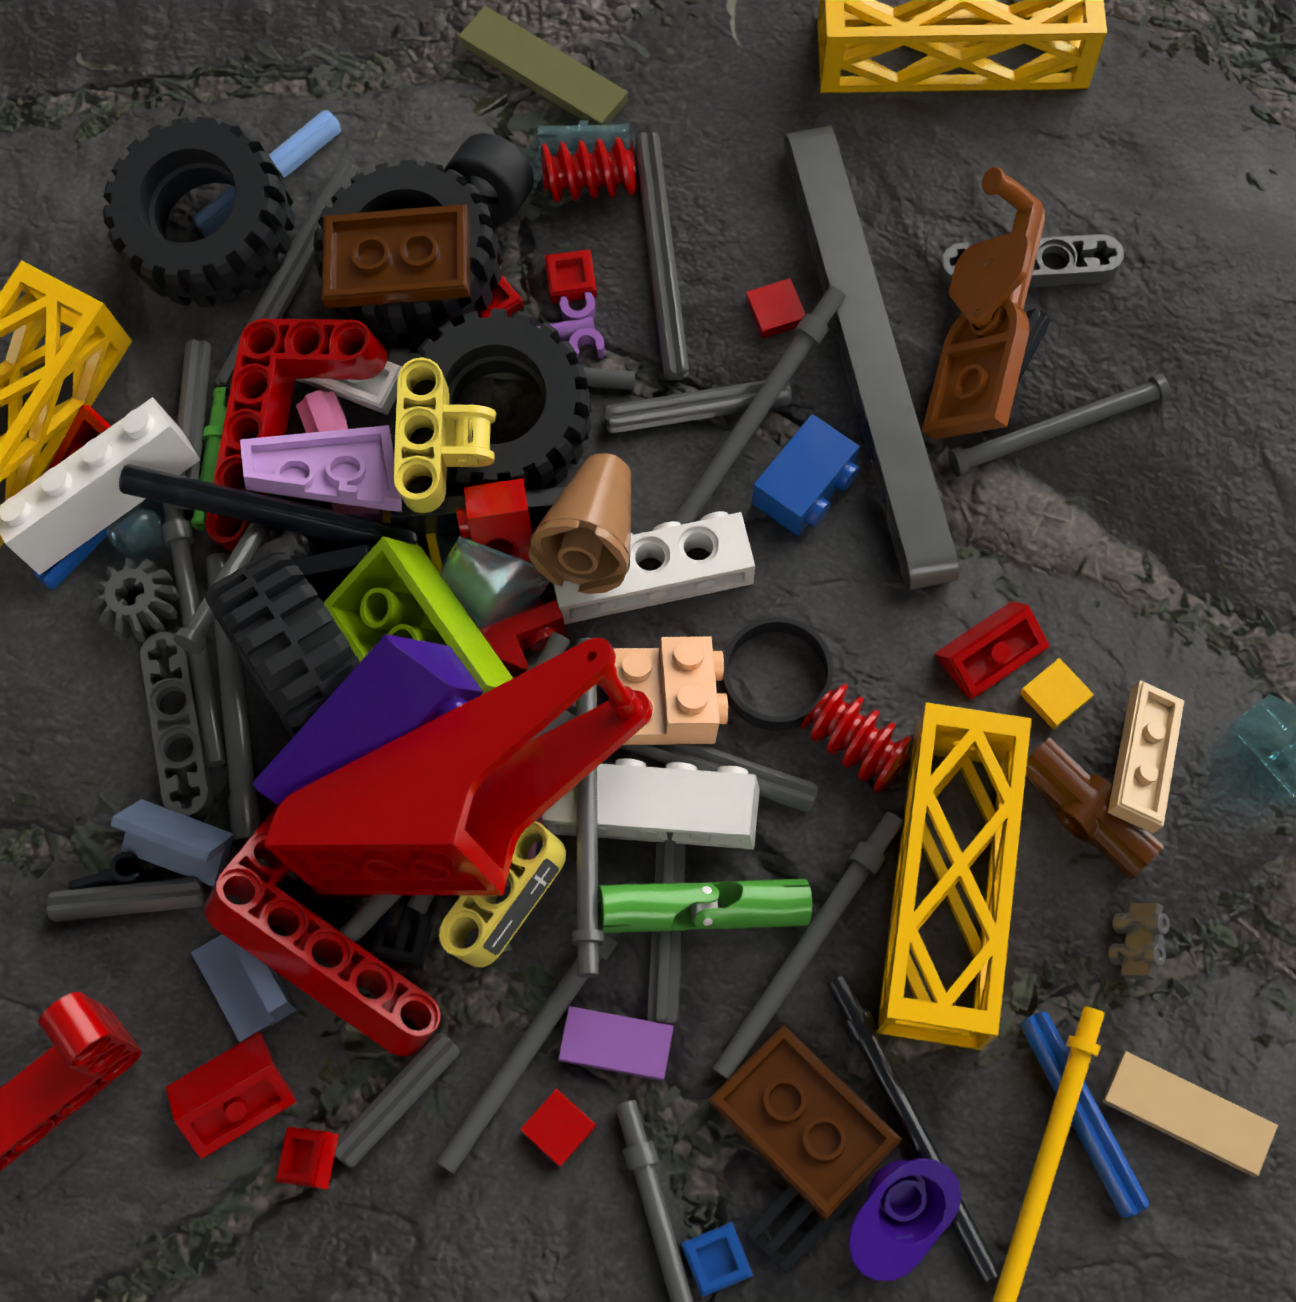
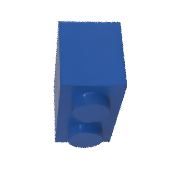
M812 414L754 483L752 505L796 536H799L808 524L815 527L821 522L831 506L828 500L837 489L845 491L854 481L860 469L856 465L860 446Z

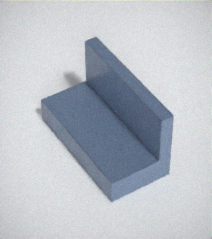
M143 799L114 815L110 825L125 831L121 847L122 852H132L137 858L187 877L199 878L200 882L213 887L222 871L226 868L235 835Z
M221 934L191 952L240 1043L297 1011L277 972L225 935Z

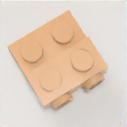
M661 637L660 648L614 649L616 653L614 665L617 668V676L625 686H629L632 690L643 692L653 706V713L649 722L623 745L716 743L719 724H727L728 699L726 693L717 694L716 681H723L724 658L722 651H713L712 637Z

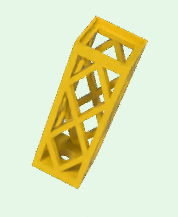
M819 0L817 28L820 93L1089 89L1107 34L1104 0H1023L1010 6L996 0H912L894 8L875 0ZM1022 44H1027L1046 52L1015 70H1011L986 58ZM904 45L928 54V56L898 72L869 59ZM958 67L976 73L964 75H939L941 73L953 70ZM1069 68V73H1057ZM841 69L859 76H840Z
M22 260L0 292V338L14 331L5 361L0 364V407L8 404L7 432L0 436V482L6 478L5 501L45 474L82 405L91 406L132 343L130 337L103 302ZM23 291V292L25 293V295H23L21 298H19V299L17 300V298L19 297V295H20L21 292ZM60 325L71 331L60 336ZM46 333L45 345L35 350L40 340ZM45 362V366L23 377L25 372ZM73 372V397L56 406L63 381ZM33 390L23 406V395ZM47 443V445L45 446V448H44L43 451L41 452L42 446ZM0 535V548H1V546L3 545L4 541H3V539H2V537H1V535Z
M925 703L913 734L912 756L910 759L903 814L904 824L901 830L877 1034L983 1050L998 1036L1031 718ZM933 755L946 757L930 776ZM972 761L982 763L996 791L995 809ZM960 770L986 822V825L963 853L937 800L940 793ZM926 810L952 864L949 870H947L925 822ZM991 843L984 901L969 868ZM923 848L938 883L914 911L921 849ZM959 881L982 928L981 938H979L955 887ZM945 898L974 958L947 993L918 932ZM909 947L912 950V953L917 961V964L922 972V975L926 981V984L935 1002H931L924 984L910 956ZM976 976L973 1009L953 1006V1003ZM906 979L915 999L904 998Z

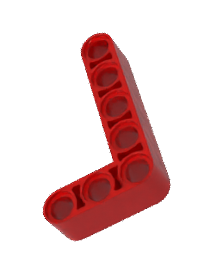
M258 319L245 327L239 340L213 483L241 489L244 483L240 439H251L256 434V438L286 435L295 379L366 380L380 374L387 362V352L366 325L357 320ZM317 346V348L310 353V351ZM363 346L359 352L354 354L357 348ZM250 491V492H255V493H259V494H263V495H267V494H268V493H263V492ZM207 512L206 530L208 535L232 553L250 522ZM241 524L239 531L232 536L235 528ZM268 533L262 541L261 545L259 546L258 550L256 551L255 555L258 554L265 546Z
M277 805L220 874L205 904L207 921L220 933L388 1052L405 1057L415 1054L438 1027L440 1009L437 1002L426 992L278 888L291 869L264 846L273 816L279 806ZM256 858L268 861L273 867L261 865ZM225 895L238 897L244 905L230 902ZM269 925L282 928L287 936L275 934L269 928ZM313 956L324 958L331 968L319 965ZM357 987L368 989L373 994L374 999L364 997ZM401 1017L412 1020L418 1030L408 1028L402 1022Z
M73 992L54 1002L41 1014L37 1023L54 1046L0 1088V1172L127 1071L141 1057L142 1050L110 1008L81 992Z

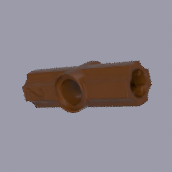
M1051 738L1043 742L1027 758L1025 779L1056 808L1055 814L1060 823L1080 841L1093 843L1130 880L1143 870L1165 847L1149 831L1108 813L1113 785L1099 775H1089Z

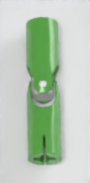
M806 879L598 886V930L603 931L604 934L685 931L690 929L808 926L812 917V893Z

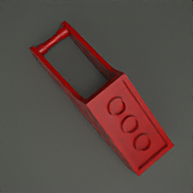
M602 638L588 639L291 793L278 806L264 846L318 894L503 896L515 846L520 835L643 728L651 719L653 713L652 703L643 692L632 690L629 686H625L617 676V668L614 665L616 653L609 642ZM595 684L601 686L609 696V701L533 739Z

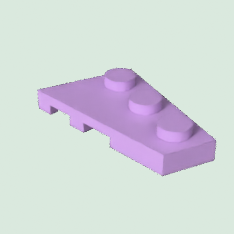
M389 425L240 439L246 490L402 512L401 496L394 483V452Z

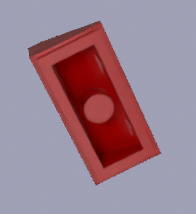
M1010 602L939 649L935 655L967 699L972 700L1049 648L1050 645L1029 605Z

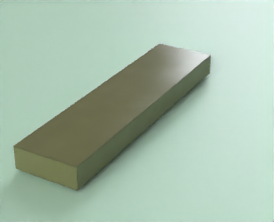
M484 6L458 35L460 46L601 132L605 130L628 102V91L487 6Z

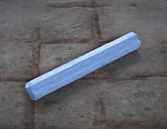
M328 110L322 111L271 152L269 156L284 178L287 177L337 136L341 131L340 123ZM235 186L228 187L193 216L194 225L203 236L211 235L227 220L235 202Z

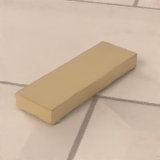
M1139 680L1130 690L1108 813L1154 834L1164 826L1184 700Z
M1127 1051L1121 1054L1102 1099V1103L1252 1177L1259 1175L1278 1127L1277 1124Z

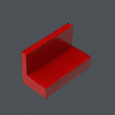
M260 1031L165 1087L174 1122L200 1159L297 1102L291 1087L273 1062L266 1040Z

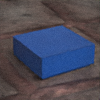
M732 1222L681 1243L701 1297L753 1276Z

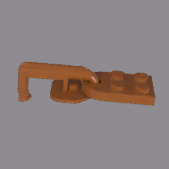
M991 167L985 172L982 178V189L988 195H999L1017 209L1010 234L971 245L961 254L956 262L949 288V296L962 311V314L954 322L944 341L921 431L933 440L1007 427L1029 337V320L1023 309L1045 222V211L1042 202L1016 180L1006 175L999 167Z

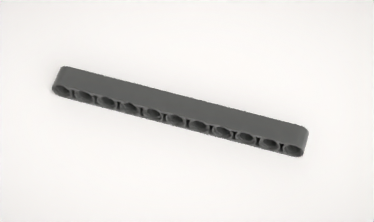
M829 125L787 133L784 135L786 161L823 295L830 286L839 288L846 295L830 320L904 584L907 590L911 591L955 582L959 578V566L955 547L834 130Z

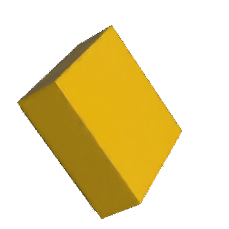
M1060 658L1024 686L1020 692V695L1053 730L1058 728L1094 696L1088 687Z

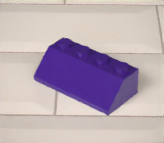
M385 634L254 780L253 785L258 792L277 805H280L291 793L480 696L483 691L450 646Z

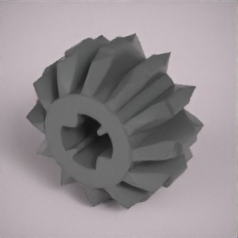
M126 557L123 570L119 572L115 568L107 566L106 572L110 577L108 582H94V589L100 596L92 600L91 603L92 609L96 614L100 615L98 623L105 631H114V635L120 641L126 643L134 634L139 642L144 643L148 638L149 630L154 629L156 633L165 632V627L161 623L163 619H177V611L172 604L179 601V592L174 586H171L173 579L167 570H157L154 562L147 558L137 567L132 559Z

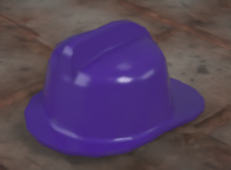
M918 1158L911 1161L898 1160L891 1162L876 1172L869 1183L867 1200L859 1209L851 1224L848 1241L851 1259L862 1274L876 1281H892L907 1275L921 1262L939 1236L951 1224L959 1210L962 1197L960 1184L951 1169L937 1160Z

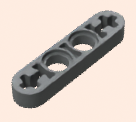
M1102 234L1041 238L1029 287L1092 284L1110 281L1116 276L1124 259L1122 245L1117 239ZM978 242L957 243L946 249L942 257L939 275L947 287L950 288L955 261L959 259L968 247ZM1049 253H1057L1066 260L1067 266L1060 270H1052L1046 267L1042 257ZM1077 253H1079L1078 262H1082L1080 267H1076ZM1094 253H1101L1102 258L1108 260L1107 265H1101L1099 259L1093 257Z
M158 632L151 635L143 643L140 650V661L161 796L165 808L190 818L201 820L212 808L213 790L209 767H207L205 762L188 653L174 641L175 634ZM169 647L173 654H176L169 657L170 672L175 678H166L164 668L157 660H154L162 656L163 648ZM172 691L184 693L186 703L180 712L174 715H166L161 712L160 702L167 693ZM178 738L191 739L193 751L186 760L173 762L168 759L167 750L174 740ZM187 774L190 787L200 794V796L192 798V807L186 809L179 801H176V799L184 796L183 781L177 775Z

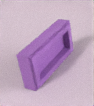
M569 1006L559 1061L664 1081L674 1026Z

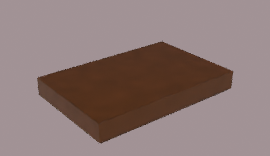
M467 204L324 216L322 302L326 309L470 297V213Z
M785 1025L708 1100L709 1105L825 1221L837 1211L902 1141L900 1136Z

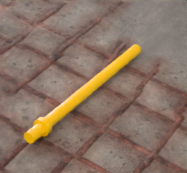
M1084 1006L1075 1036L1069 1035L1066 1043V1047L1070 1048L1068 1059L992 1302L1017 1301L1091 1057H1098L1101 1046L1096 1044L1105 1015L1100 1010Z

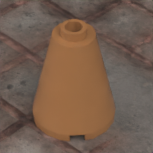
M604 453L589 456L537 526L531 537L529 558L537 571L550 582L561 587L564 580L579 584L578 592L586 594L606 593L622 584L630 567L631 470L628 465L613 454Z

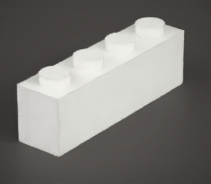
M152 397L0 505V535L4 543L40 575L146 499L123 494L119 490V478L124 465L131 464L180 475L200 461V458L184 432Z
M618 759L615 765L600 764L597 767L598 838L665 842V840H668L667 832H673L672 841H675L677 844L754 849L760 792L756 774H748V770L737 766L718 767L717 772L699 771L696 766L683 762L668 763L666 768L646 767L644 762L635 759ZM576 786L542 814V821L551 833L577 836Z

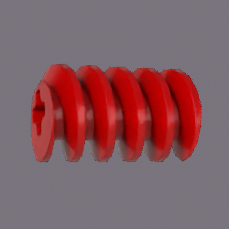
M614 137L611 151H607L601 138L596 139L592 153L588 152L583 140H578L575 152L572 155L565 142H559L556 156L551 155L546 143L541 144L544 191L546 193V190H550L556 203L561 202L565 188H568L574 201H579L583 187H587L592 199H597L601 185H605L609 196L614 198L620 183H623L629 196H634L636 173L632 139L629 149L626 150L621 138Z
M844 683L836 689L829 691L814 706L799 729H805L814 724L811 739L815 742H820L830 736L826 747L827 752L830 755H835L846 749L842 765L846 768H851L862 762L858 778L861 781H867L878 775L874 785V792L880 794L892 783L911 759L907 751L912 738L907 735L894 743L891 738L896 724L891 722L881 729L876 728L875 725L880 711L875 709L865 716L859 714L864 698L860 696L847 704L844 698L849 686Z

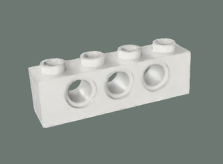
M719 511L705 515L700 521L682 525L679 522H666L657 525L649 532L635 535L631 533L629 570L622 584L611 591L594 594L578 592L579 584L564 580L562 587L554 583L553 587L557 603L564 618V624L751 585L754 583L755 563L742 513L728 514L727 512ZM693 548H703L711 555L704 560H694L688 557L686 553ZM646 558H655L662 563V566L656 570L648 571L640 568L638 564Z

